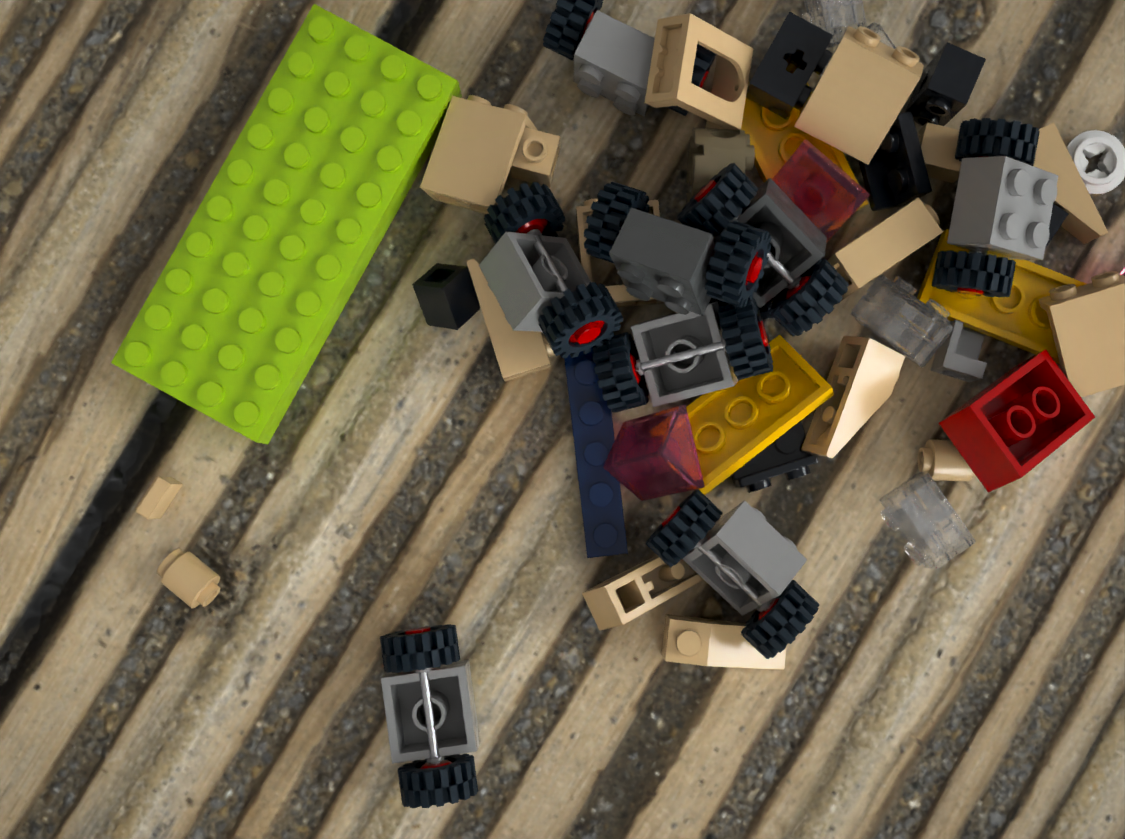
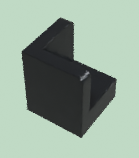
M436 263L412 284L426 323L429 326L458 330L480 310L479 300L467 266Z

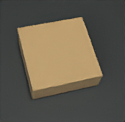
M156 477L136 507V512L146 519H161L183 484L172 477Z

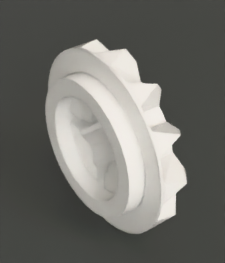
M1091 130L1079 134L1068 143V152L1089 194H1105L1116 188L1125 177V148L1115 136L1104 131ZM1103 153L1097 165L1100 170L1095 169L1086 174L1085 170L1089 162L1085 156L1090 159L1095 155Z

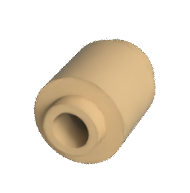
M929 439L925 447L919 449L918 468L920 472H925L927 480L970 481L972 477H977L951 440Z
M180 548L175 549L162 561L157 569V574L162 578L161 583L191 608H195L200 604L203 607L207 606L220 592L221 588L218 586L220 576L190 551L185 553Z

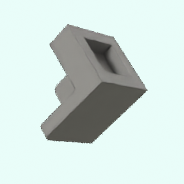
M954 320L944 324L931 371L966 382L983 379L987 363L979 361L978 358L984 336L962 329L963 322Z

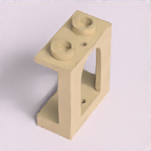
M691 13L658 19L644 103L654 108L678 106L706 119V128L741 130L754 49ZM697 44L717 54L711 93L691 83Z

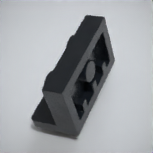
M912 112L900 113L870 163L867 165L858 160L872 211L905 206L918 197L921 198L932 192Z
M798 422L734 472L731 477L735 488L746 486L748 493L772 486L770 478L784 473L787 480L811 473L809 465L818 463L819 460L817 454L812 455L801 450L806 438L802 422Z

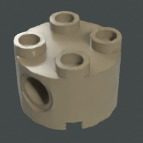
M693 127L689 143L686 183L692 186L691 193H686V204L713 176L718 175L729 164L735 163L744 174L745 171L753 170L755 148L754 145H750V134H745L743 130Z

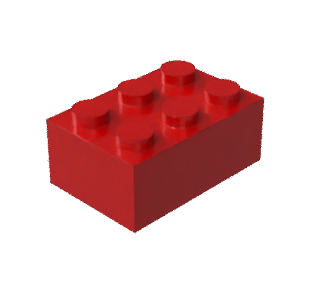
M1045 349L1010 369L940 421L939 425L989 493L1022 478L1091 422L1095 416Z

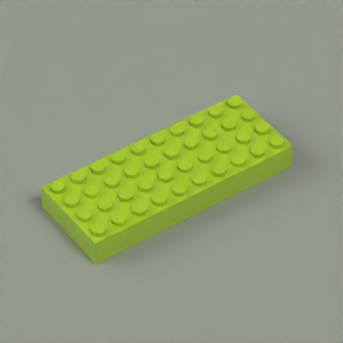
M313 4L111 363L254 442L269 444L432 151L452 96L462 97L458 80Z

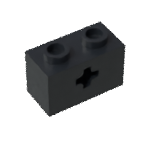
M789 12L747 88L746 98L787 119L793 107L801 111L813 90L812 87L806 85L813 72L821 75L833 54L826 48L834 35ZM790 63L797 66L793 74L786 70Z
M947 42L923 70L905 113L912 112L914 121L921 126H924L927 122L945 126L967 105L986 59Z

